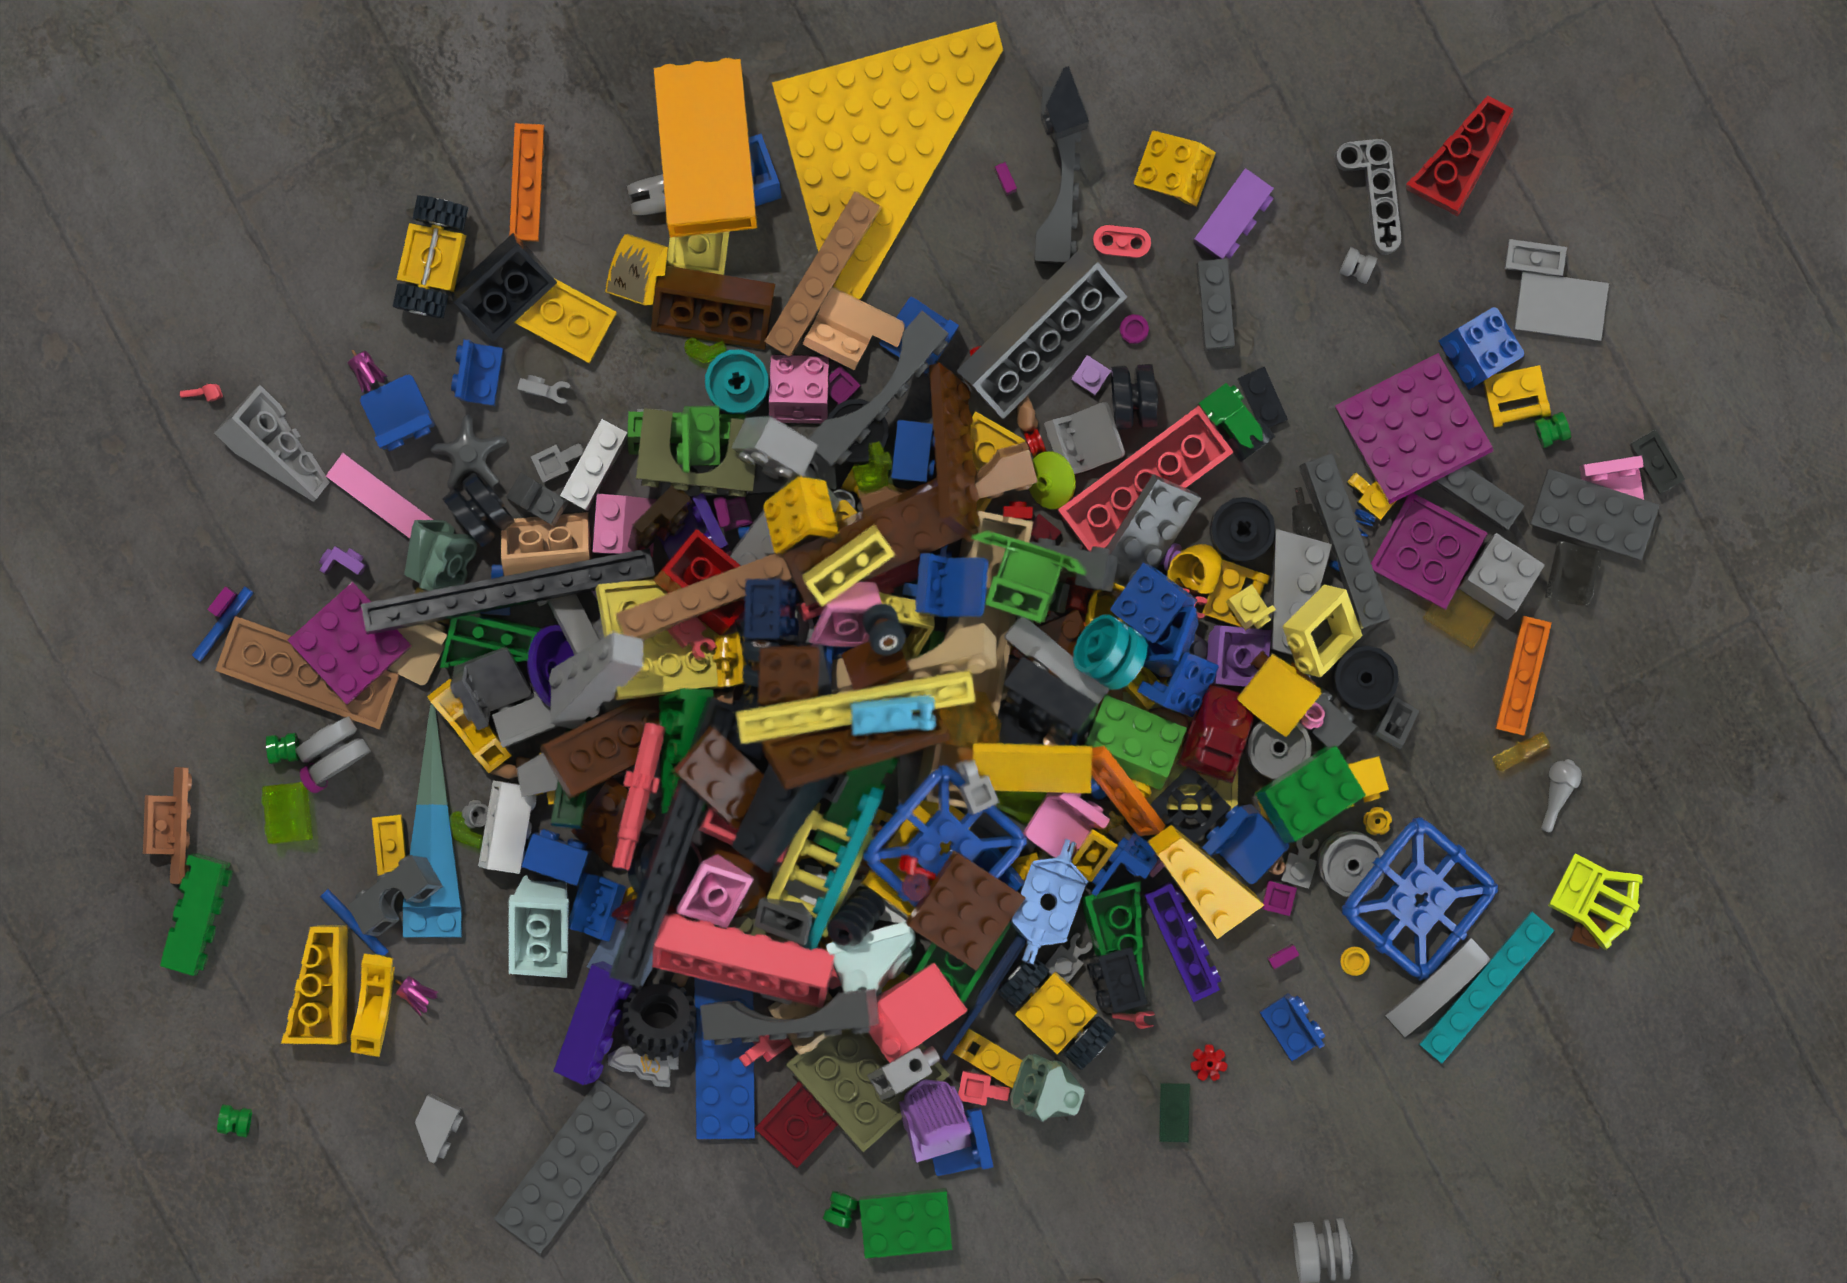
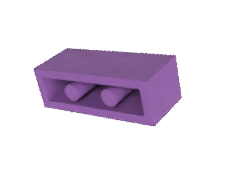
M1245 168L1193 242L1217 260L1223 259L1225 256L1230 259L1240 246L1236 243V240L1241 233L1247 236L1257 221L1253 219L1254 215L1259 209L1264 212L1274 199L1270 196L1274 188Z

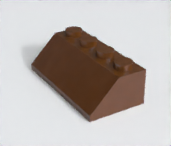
M666 265L665 276H658L655 286L651 331L765 350L766 342L764 341L769 331L775 284Z

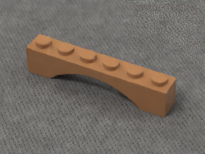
M854 192L764 342L789 357L794 354L825 298L871 227L882 206L861 193Z
M1026 442L998 449L990 461L974 476L979 499L983 497L989 499L1002 496L1005 491L1012 489L1016 491L1026 490L1033 483L1038 482ZM884 481L859 488L858 493L863 510H866L911 489Z
M775 553L616 613V621L621 634L646 640L696 616L745 600L746 579H781L792 582V576L783 554Z

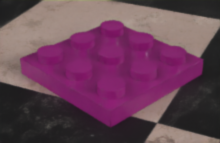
M1411 493L1403 504L1371 565L1375 573L1446 610L1488 533L1426 499Z
M353 581L287 640L346 705L412 647L397 629L367 635L361 604L371 601Z

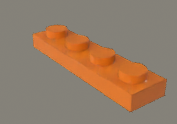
M515 123L509 236L514 233L521 241L539 242L545 126L542 124Z
M1522 616L1495 729L1522 736L1525 735L1552 622Z
M1105 746L1093 747L1091 775L1138 836L1155 835L1162 832L1166 825L1142 795L1141 791L1138 790L1128 777L1127 773L1118 764L1111 752Z

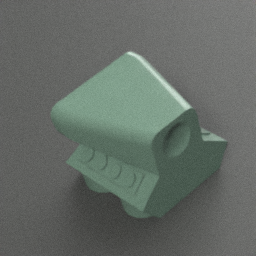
M414 520L404 575L417 581L420 588L428 591L462 585L467 578V563L476 553V540L471 534H453L455 529L444 520Z
M1029 1054L1022 1059L1010 1100L1013 1109L1020 1110L1026 1115L1043 1122L1050 1117L1076 1115L1080 1109L1085 1091L1063 1062L1057 1060L1052 1062L1037 1054Z

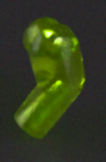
M689 338L684 344L686 354L690 358L704 364L713 361L719 354L728 351L723 340L708 346L696 338Z
M453 812L450 815V828L453 838L460 843L480 849L483 835L472 832L465 825L462 812Z

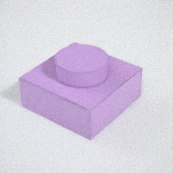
M1086 355L1071 381L1091 394L1096 395L1111 370Z

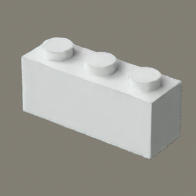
M601 419L560 496L588 511L627 441V432Z
M493 780L479 867L520 874V870L523 868L521 866L526 854L524 850L525 841L531 833L530 812L536 805V795L522 797L519 784Z

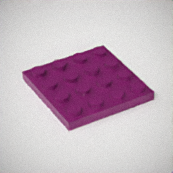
M1439 353L1335 405L1338 415L1389 504L1493 452V446Z

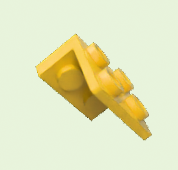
M1152 131L1136 174L1134 185L1174 196L1188 205L1197 207L1216 152L1200 142Z

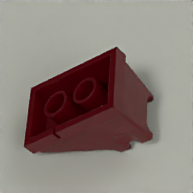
M1213 683L1209 685L1200 708L1191 719L1176 763L1177 765L1229 784L1233 783L1256 716L1238 701L1237 697L1240 693Z

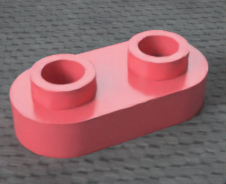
M1104 225L1096 230L1093 236V245L1103 255L1140 258L1148 253L1151 247V238L1145 230L1140 228ZM1104 236H1110L1113 239V243L1110 246H1105L1102 243ZM1139 239L1142 246L1134 249L1131 246V241Z

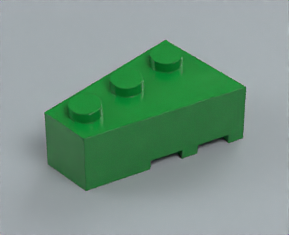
M480 613L451 618L440 668L456 666L503 647L510 650L516 662L527 661L531 642L542 628Z

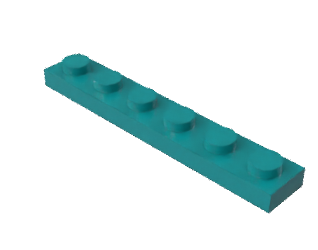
M872 787L869 795L863 794L857 807V810L861 812L858 821L851 820L845 835L850 837L846 847L840 846L834 860L839 863L835 872L829 871L823 885L828 890L824 898L818 896L812 913L817 915L814 922L811 923L807 944L803 947L805 949L812 950L816 948L881 801L882 790Z
M1531 911L1427 1033L1419 1045L1442 1064L1555 930Z

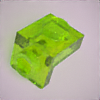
M880 442L869 444V464L853 467V475L859 491L888 486V470L892 469V461L889 452L884 453Z

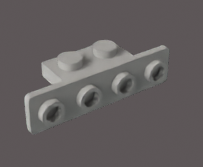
M1019 616L1004 635V638L1034 664L1095 701L1097 705L1109 691L1107 687L1097 682L1094 678H1090L1076 669L1073 657L1029 619Z

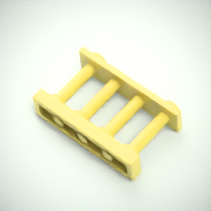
M821 803L816 805L791 840L766 897L803 903L813 918L817 915L812 913L814 905L789 895L788 890L784 889L787 881L793 882L795 879L825 893L828 889L823 887L824 879L799 869L800 866L795 864L798 856H805L807 854L835 867H838L839 863L834 861L836 854L811 844V840L807 839V836L811 829L814 831L819 829L847 842L850 837L845 836L848 829L822 818L823 815L818 813ZM872 825L868 828L822 936L824 937L828 935L827 926L840 909L863 858V852L867 850L869 843L874 838L872 836L875 827Z

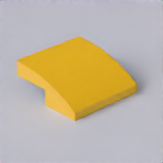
M1271 654L1237 698L1259 719L1287 737L1321 695V690L1296 673V668Z

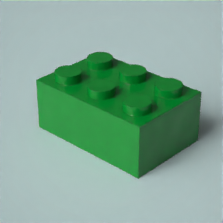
M1336 745L1324 747L1254 793L1284 843L1298 841L1366 796Z
M946 1188L861 1196L859 1198L865 1259L952 1250Z

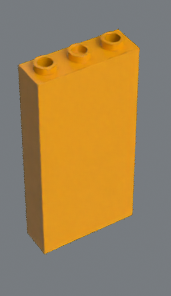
M723 58L715 62L694 61L686 65L665 64L654 68L669 236L680 237L756 229L757 219L741 59Z

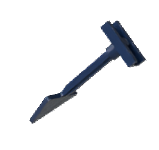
M1017 930L1015 932L1017 936L982 988L975 1006L970 1010L943 1054L942 1058L946 1061L983 1006L990 1000L1026 944V940Z

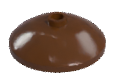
M715 837L698 847L702 862L715 855H720L754 879L733 918L752 912L758 907L760 898L767 897L773 881L772 868L767 873L732 848L730 844Z

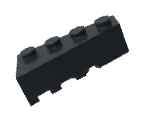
M769 763L731 847L768 873L837 776L832 775L784 789Z

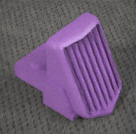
M921 1079L905 1094L904 1101L899 1102L904 1128L908 1132L912 1156L916 1163L971 1146L969 1137L971 1133L970 1125L965 1116L963 1103L954 1085L950 1086L944 1081Z

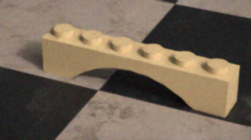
M984 623L957 629L946 641L932 651L907 661L910 668L908 672L876 687L968 670L971 673H981L984 670L996 668V637ZM843 658L832 660L831 688L833 695L854 691Z

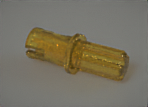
M1540 732L1521 743L1519 741L1515 742L1514 747L1492 758L1493 764L1497 770L1504 771L1522 761L1527 763L1528 759L1532 756L1550 749V744L1545 734Z

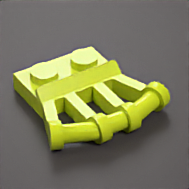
M1575 853L1548 906L1572 918L1573 921L1582 923L1595 938L1598 945L1607 950L1612 946L1611 942L1624 930L1627 931L1631 925L1630 919L1633 913H1637L1640 907L1638 904L1639 885L1643 883V876L1608 871ZM1604 880L1627 883V897L1603 885ZM1599 893L1620 904L1623 907L1620 914L1618 915L1595 903L1594 900ZM1591 911L1612 922L1613 925L1603 933L1587 914Z

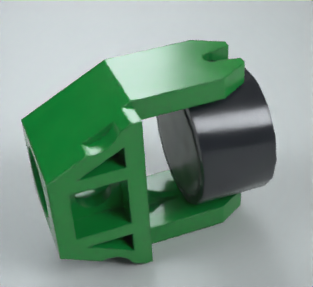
M1225 383L1199 402L1197 407H1201L1215 427L1222 426L1231 438L1227 441V444L1233 450L1238 460L1242 462L1276 436L1262 417L1255 420L1243 404L1242 400L1244 397L1236 386L1230 387Z

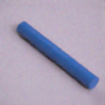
M246 586L243 587L193 652L192 656L200 662L204 659L233 621L234 617L237 616L254 594L253 591Z
M329 889L320 896L376 955L385 956L389 952L375 936L362 933L352 913Z

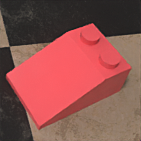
M932 963L876 997L879 1024L871 1026L868 1033L890 1063L967 1012V1009L936 964Z

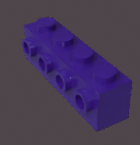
M1169 882L1145 893V899L1191 1000L1195 1002L1219 991L1217 983L1222 980L1215 965L1212 967L1208 965L1205 957L1210 955L1203 939L1198 941L1193 930L1198 927L1191 912L1187 914L1184 912L1181 903L1186 901L1179 886L1173 887L1172 883Z
M604 961L591 964L553 1072L582 1085L595 1082L600 1077L603 1071V1064H601L603 1057L610 1050L613 1043L612 1032L614 1027L619 1024L623 1015L621 1007L632 990L631 984L609 977L613 965Z

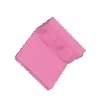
M772 355L770 364L769 417L781 423L822 424L824 420H827L829 358L826 356L792 355L789 357L787 355Z
M1642 456L1579 466L1582 480L1644 500L1639 470L1644 467Z

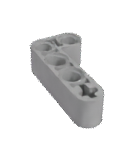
M1382 139L1344 143L1335 153V164L1342 171L1364 170L1373 247L1380 254H1391L1401 243L1391 147ZM1372 147L1382 148L1385 153L1384 159L1381 161L1372 159L1370 149ZM1342 151H1353L1356 161L1353 164L1344 163L1341 159ZM1375 176L1385 177L1388 187L1384 190L1377 189L1373 184ZM1380 204L1387 205L1391 210V216L1387 219L1380 218L1377 215L1376 207ZM1392 223L1393 226L1387 228L1388 238H1393L1394 241L1389 247H1386L1384 242L1380 243V239L1385 234L1384 227L1378 229L1377 225L1385 226Z

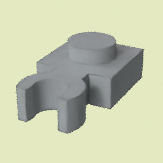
M1302 837L1296 841L1297 855L1288 852L1285 862L1286 868L1280 880L1309 889L1317 864L1316 860L1310 859V855L1317 850L1319 841L1314 839L1310 848H1304Z
M1075 933L1070 939L1068 950L1060 945L1046 962L1045 966L1050 970L1049 973L1052 975L1056 971L1065 981L1069 982L1084 964L1078 959L1079 955L1089 952L1092 948V943L1088 942L1084 948H1078L1076 940L1081 934Z

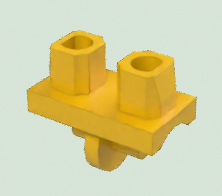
M738 632L714 636L716 648L715 654L712 655V661L716 663L718 688L724 689L745 685L742 680V670L745 662Z

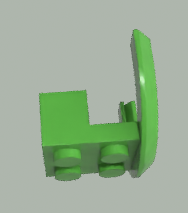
M990 531L972 536L974 540L1006 548L998 574L993 577L985 605L1034 621L1045 622L1062 567L1082 575H1087V571L1080 561L1073 557Z

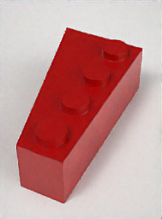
M1487 96L1454 134L1443 143V146L1430 157L1419 172L1406 183V190L1458 217L1511 121L1514 109Z

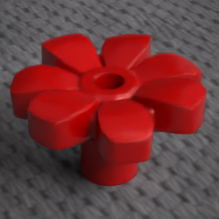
M1206 1044L1204 1052L1197 1048L1192 1053L1197 1060L1192 1061L1190 1067L1193 1071L1199 1070L1197 1077L1202 1081H1205L1208 1075L1211 1080L1216 1081L1220 1078L1218 1071L1224 1072L1227 1069V1063L1221 1061L1225 1057L1224 1051L1218 1049L1214 1052L1212 1044ZM1209 1061L1212 1062L1210 1066L1207 1065Z

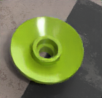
M1046 451L1036 455L1032 462L1038 482L1033 483L1029 491L1035 501L1041 506L1048 509L1061 508L1072 499L1075 492L1076 481L1072 466L1065 457L1057 452Z

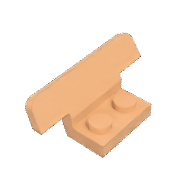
M832 287L821 305L816 320L802 345L855 370L872 336L898 348L903 331L905 330V324L903 321Z

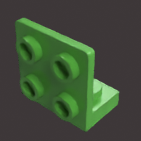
M684 406L683 412L678 414L676 422L677 436H682V443H678L677 464L683 465V472H689L691 465H720L719 406Z

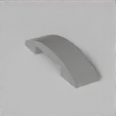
M1472 938L1468 939L1450 956V959L1408 997L1406 996L1385 1016L1406 1037L1460 991L1491 959Z

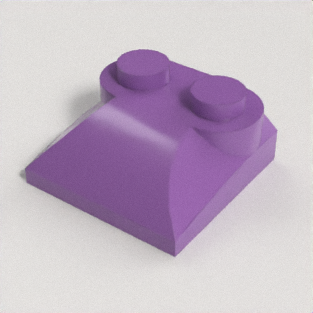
M1215 625L1209 634L1207 660L1219 665L1212 683L1246 687L1258 672L1250 663L1262 650L1266 655H1270L1271 630L1249 628L1245 631L1241 627Z

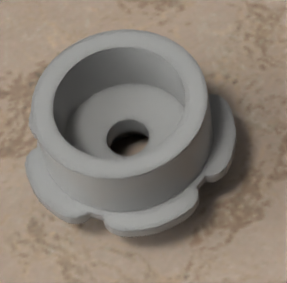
M479 800L470 801L469 805L465 806L462 810L465 825L469 828H480L486 824L488 807L485 804H481ZM474 812H477L476 817L473 816Z

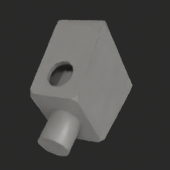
M932 1046L923 1051L917 1047L867 1076L882 1101L932 1073L930 1066L939 1062L940 1058Z

